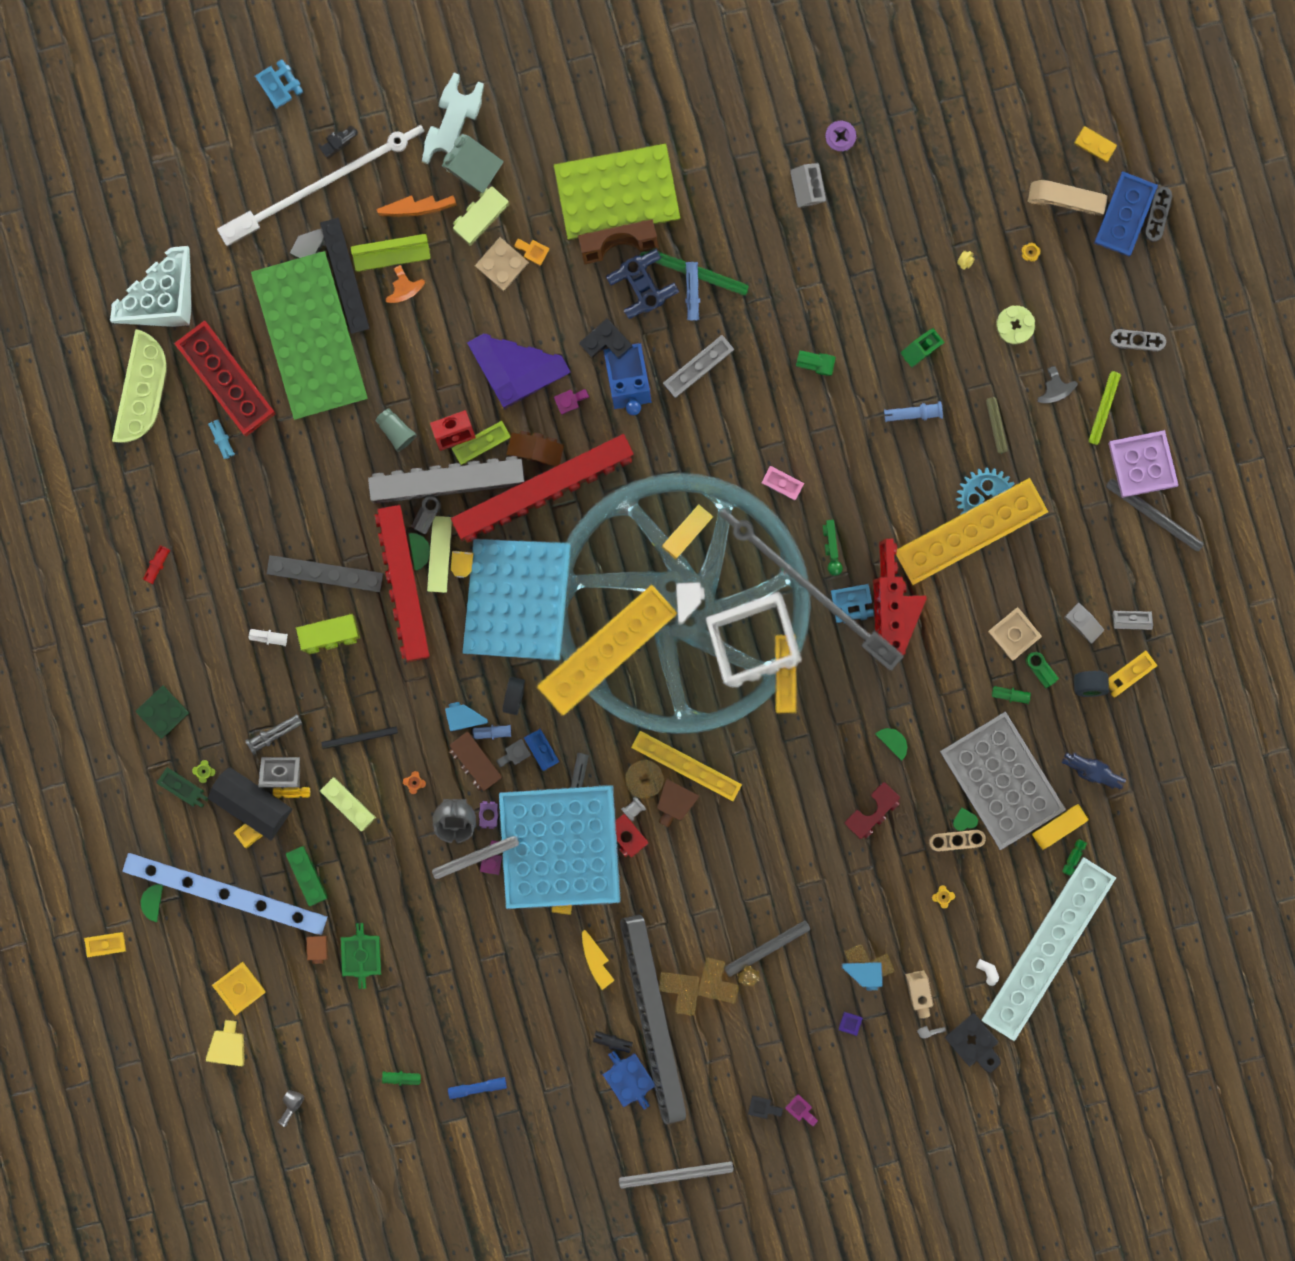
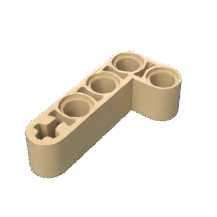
M1038 180L1031 182L1028 202L1039 205L1052 204L1089 214L1104 215L1107 195L1052 181Z

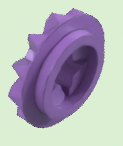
M836 121L828 127L826 142L831 149L838 152L847 151L855 143L856 132L850 123ZM846 130L844 135L846 141L841 139L836 143V133L838 132L841 134Z

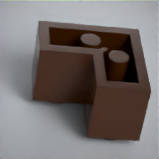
M520 431L519 434L511 433L506 455L511 457L517 456L518 459L557 467L560 465L564 445L557 443L555 438L546 437L544 439L543 434L533 432L531 435L529 432Z

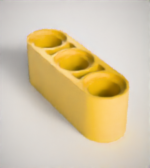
M1077 804L1033 832L1032 835L1041 849L1044 850L1086 823L1089 819L1080 805Z

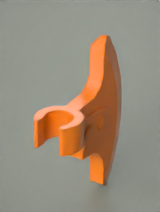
M401 265L395 267L394 271L399 279L393 282L394 292L386 297V302L397 303L413 297L423 287L425 280L420 279L416 282H411L405 275Z

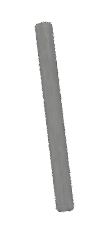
M724 1162L619 1178L620 1188H628L733 1172L732 1162Z

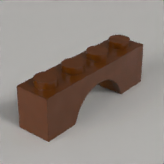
M653 219L578 235L584 265L603 261L606 252L617 245H631L639 252L659 249Z

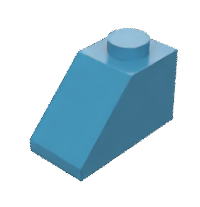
M460 702L448 704L449 708L445 709L451 732L488 723L486 718L469 707L460 705Z
M881 962L842 964V968L862 987H866V990H878V986H882Z

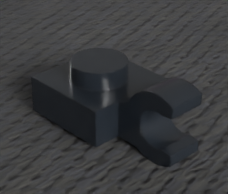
M752 1095L748 1115L767 1119L768 1113L782 1116L783 1108L771 1106V1099Z

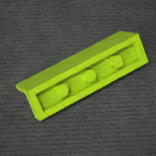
M426 234L351 246L356 271L431 258Z

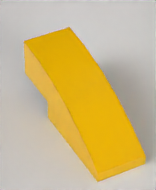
M584 930L582 932L585 957L596 982L603 990L614 981V978L603 966L609 959L588 932Z

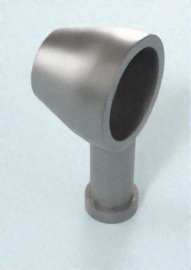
M290 1090L285 1094L283 1102L288 1108L281 1119L278 1120L280 1125L287 1126L290 1117L304 1100L302 1094Z

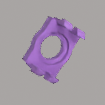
M487 801L480 803L479 826H482V828L489 826L491 829L497 827L498 804H495V802L488 803ZM487 809L494 812V818L490 821L483 818V812Z

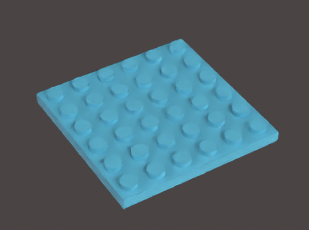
M474 539L463 654L560 660L571 544Z
M613 786L499 793L502 840L516 836L519 841L518 846L503 852L506 909L620 902Z

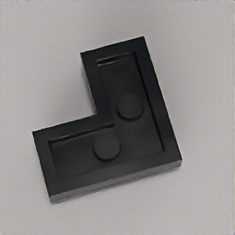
M608 318L579 342V345L591 358L595 357L607 346L620 359L633 347Z

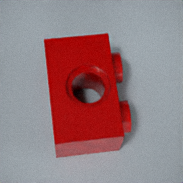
M466 410L430 423L440 451L476 438Z
M625 814L615 821L616 840L621 845L618 849L625 857L629 855L632 858L649 842ZM628 831L631 833L632 839L630 842L625 843L621 840L622 832Z

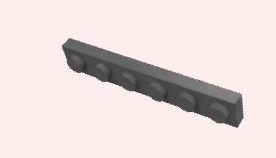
M269 555L267 575L381 592L383 573Z

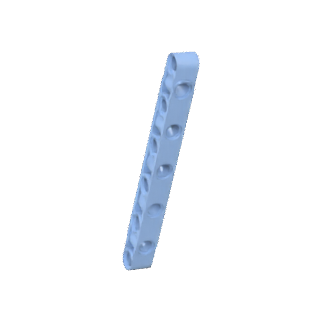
M128 853L122 870L137 877L318 935H322L327 921V916ZM150 865L156 867V874L154 876H150L147 873V868ZM186 877H190L193 880V885L190 888L185 887L183 883ZM224 888L230 892V896L226 900L220 896V892ZM260 900H263L267 905L264 911L257 909V903ZM296 912H300L303 915L301 923H296L293 919V915Z

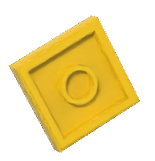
M244 962L240 963L212 985L235 1016L266 993Z

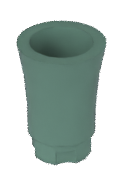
M389 408L382 412L375 420L397 452L406 448L417 437V434L401 421L395 413L393 414Z

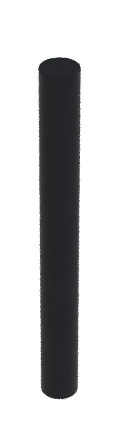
M397 726L323 741L321 744L323 749L398 734Z

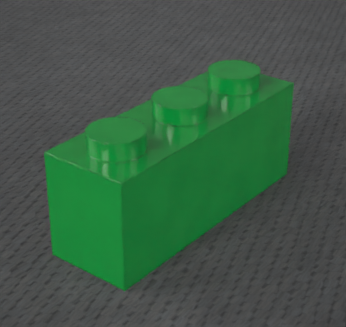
M301 846L286 853L285 855L308 906H313L328 899L306 847Z

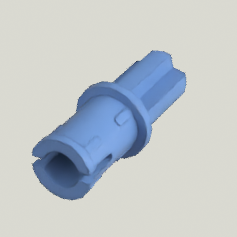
M491 725V727L473 728L474 739L492 738V740L498 737H511V725Z

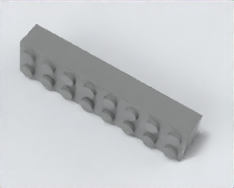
M517 456L506 457V461L500 462L498 459H489L484 464H480L479 461L468 462L467 466H461L460 463L449 464V468L443 469L441 466H432L427 471H423L422 468L410 469L411 473H404L402 470L392 471V475L387 476L384 473L372 474L371 478H368L370 498L373 504L514 487L525 482L522 459H518Z

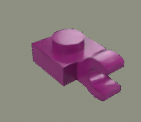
M586 389L576 394L569 390L555 396L554 399L561 415L579 408L577 402L588 398L589 395Z
M492 840L490 845H493L499 841ZM494 855L482 860L480 872L499 875L502 856Z
M799 1094L785 1107L798 1121L804 1118L812 1126L818 1122L808 1112L812 1106Z

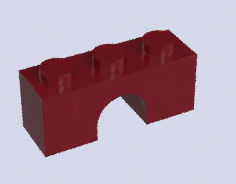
M882 782L870 795L877 804L874 814L865 816L856 809L843 823L859 839L863 837L867 839L873 832L871 828L876 823L880 825L887 818L885 816L886 812L889 809L893 811L900 804L898 800L901 797L885 782Z

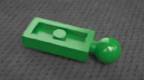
M826 520V525H823L824 537L827 536L828 544H825L826 556L829 555L831 561L828 564V572L833 576H837L842 573L843 566L838 561L834 520Z

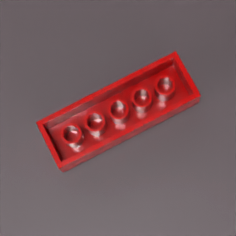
M205 320L174 343L245 437L276 414Z

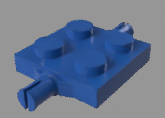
M614 1050L612 1054H608L614 1065L602 1075L623 1107L638 1100L643 1110H645L646 1106L649 1107L650 1105L644 1096L650 1089L655 1087L653 1080L635 1053L627 1059L620 1060Z

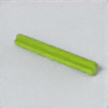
M1112 371L1109 375L1089 438V443L1098 445L1121 376L1118 372Z

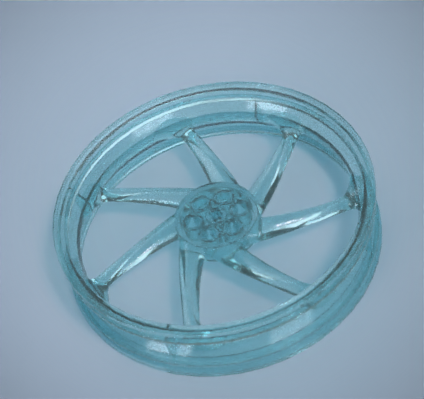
M688 473L663 474L634 481L617 489L592 507L579 521L566 541L571 546L560 650L564 661L577 651L570 631L568 606L578 589L586 587L616 588L644 592L653 585L678 613L677 604L675 603L677 600V589L672 593L668 592L665 588L667 583L673 582L676 586L682 583H700V588H704V599L701 600L704 601L705 607L702 610L696 609L691 616L695 619L693 626H686L685 623L678 625L677 614L674 616L676 623L673 626L665 624L654 634L661 666L675 710V714L672 717L648 713L621 701L612 694L606 678L587 694L599 706L629 724L651 731L671 734L710 731L726 726L748 715L768 700L776 691V673L770 675L766 673L761 675L763 682L738 702L712 713H704L687 706L679 672L677 640L680 639L695 648L717 657L710 632L706 629L708 626L707 617L769 596L785 586H790L793 592L791 626L796 636L799 653H801L809 625L810 593L782 568H780L777 576L758 586L725 598H714L722 569L729 523L719 515L723 509L731 514L732 509L738 507L750 515L773 539L780 550V557L808 581L802 555L786 526L762 501L738 486L718 478ZM667 492H693L703 494L715 504L718 509L717 521L704 564L698 574H696L682 554L677 559H674L662 548L668 537L638 505L639 499ZM621 515L630 516L636 521L657 550L667 568V573L621 572L575 575L573 573L576 560L592 533L607 518ZM723 641L728 662L744 669L751 670L776 661V656L766 662L759 661Z

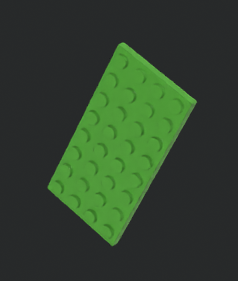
M322 251L252 271L251 274L294 420L368 399L326 252Z

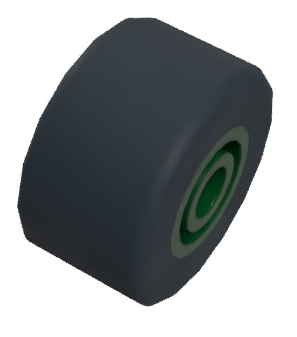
M1085 671L1075 674V694L1082 697H1096L1107 694L1109 692L1108 674L1102 671Z

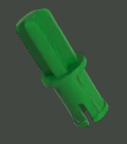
M994 686L992 689V697L1009 700L1010 703L1015 701L1029 704L1031 692Z
M383 1071L382 1084H399V1086H402V1084L420 1085L421 1075L417 1073H403V1071H400V1073Z

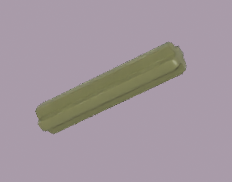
M991 397L986 400L995 444L998 453H1005L1008 451L997 398Z

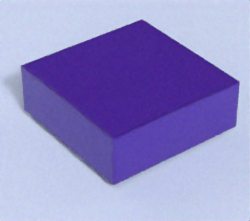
M844 1012L838 1030L857 1036L863 1017Z

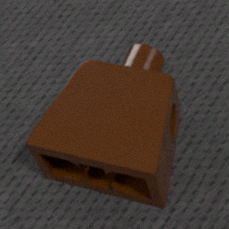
M667 779L657 807L658 810L664 812L659 823L669 828L673 818L681 821L699 798V795Z

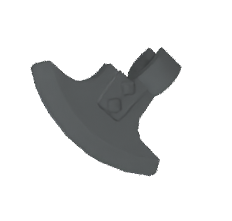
M1055 366L1047 368L1051 380L1045 383L1046 392L1037 398V402L1051 403L1059 401L1068 396L1078 383L1076 381L1067 384L1063 383Z

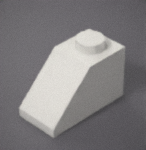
M700 583L677 584L678 625H682L701 605V599H704V588H700Z

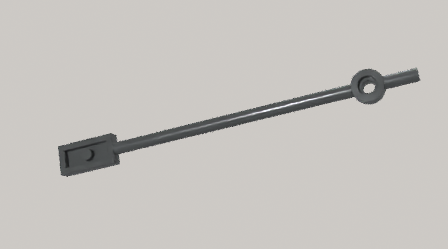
M725 509L719 513L722 518L734 527L733 532L737 539H748L862 637L865 640L862 647L890 671L904 657L902 653L875 630L871 635L756 537L753 534V526L750 522L746 520L738 521ZM743 526L746 527L747 532L742 533L740 531V528Z

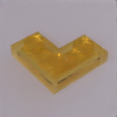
M862 944L844 951L849 963L881 962L882 977L895 972L888 954L869 961Z
M706 957L697 995L735 1004L739 985L721 981L725 961Z
M661 972L660 992L678 994L676 1013L695 1015L700 977Z

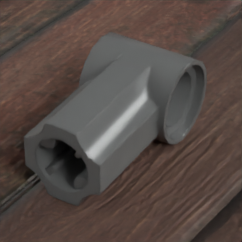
M432 496L426 497L411 527L426 534L436 514L441 509L440 500ZM430 500H434L436 508L430 511L427 508V503Z

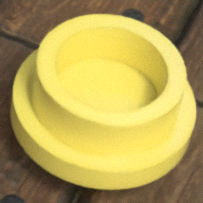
M964 251L960 255L957 264L960 265L961 269L964 270L971 267L974 262L973 253Z

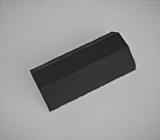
M228 767L220 774L212 786L208 797L210 801L271 841L293 810L231 767Z

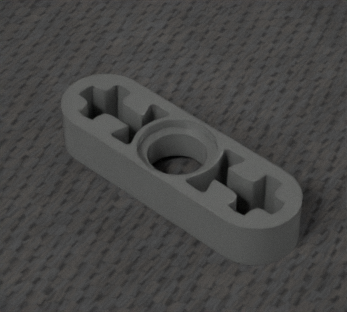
M1167 187L1158 188L1153 197L1145 229V237L1150 242L1158 241L1163 235L1172 199V192ZM1162 191L1168 196V198L1163 200L1162 204L1166 205V208L1161 205H1155V202L1157 204L1160 203L1161 197L1158 194H1161ZM1156 209L1163 211L1164 216L1160 220L1155 219L1153 216V212ZM1151 221L1156 224H1162L1161 226L1157 225L1156 232L1159 235H1156L1154 238L1149 233L1154 228V224H1151Z

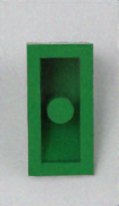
M932 328L914 340L900 354L911 367H914L945 342L935 329Z

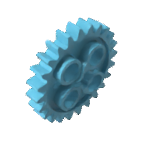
M985 468L984 473L977 469L978 475L970 472L972 478L964 477L967 483H960L959 485L963 487V490H957V493L961 494V497L956 498L957 501H961L957 508H963L960 515L984 503L985 499L975 490L976 486L985 495H991V499L999 493L1010 489L1015 483L1007 482L1010 478L1009 476L1002 478V471L996 475L995 468H993L991 473H989L988 468ZM985 480H990L992 487L985 491L982 488V483ZM970 495H978L979 499L976 504H970Z

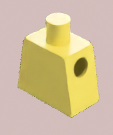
M225 1020L224 1031L216 1030L214 1032L206 1061L238 1066L244 1065V1035L242 1033H235L236 1021Z

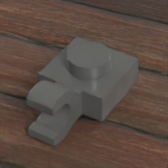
M522 739L505 748L507 754L496 761L501 768L510 761L516 765L531 756Z

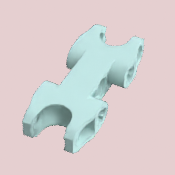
M456 73L453 74L451 80L444 88L439 102V107L446 109L440 129L432 126L429 129L425 140L422 157L423 163L428 164L431 156L436 151L451 152L455 140L461 133L466 117L476 119L481 106L483 83L478 82L471 94L462 95L457 90L460 76Z

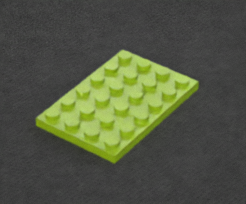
M666 144L554 164L568 240L577 239L578 235L651 219H653L654 224L680 219Z

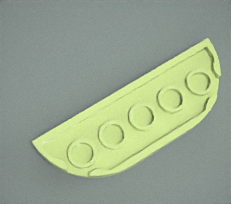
M137 329L134 334L112 442L117 443L134 441L151 429L159 412L167 373L166 357L159 343L149 334Z

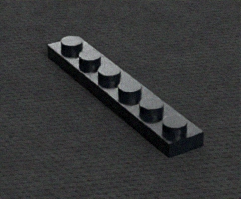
M339 218L320 222L350 334L370 329Z

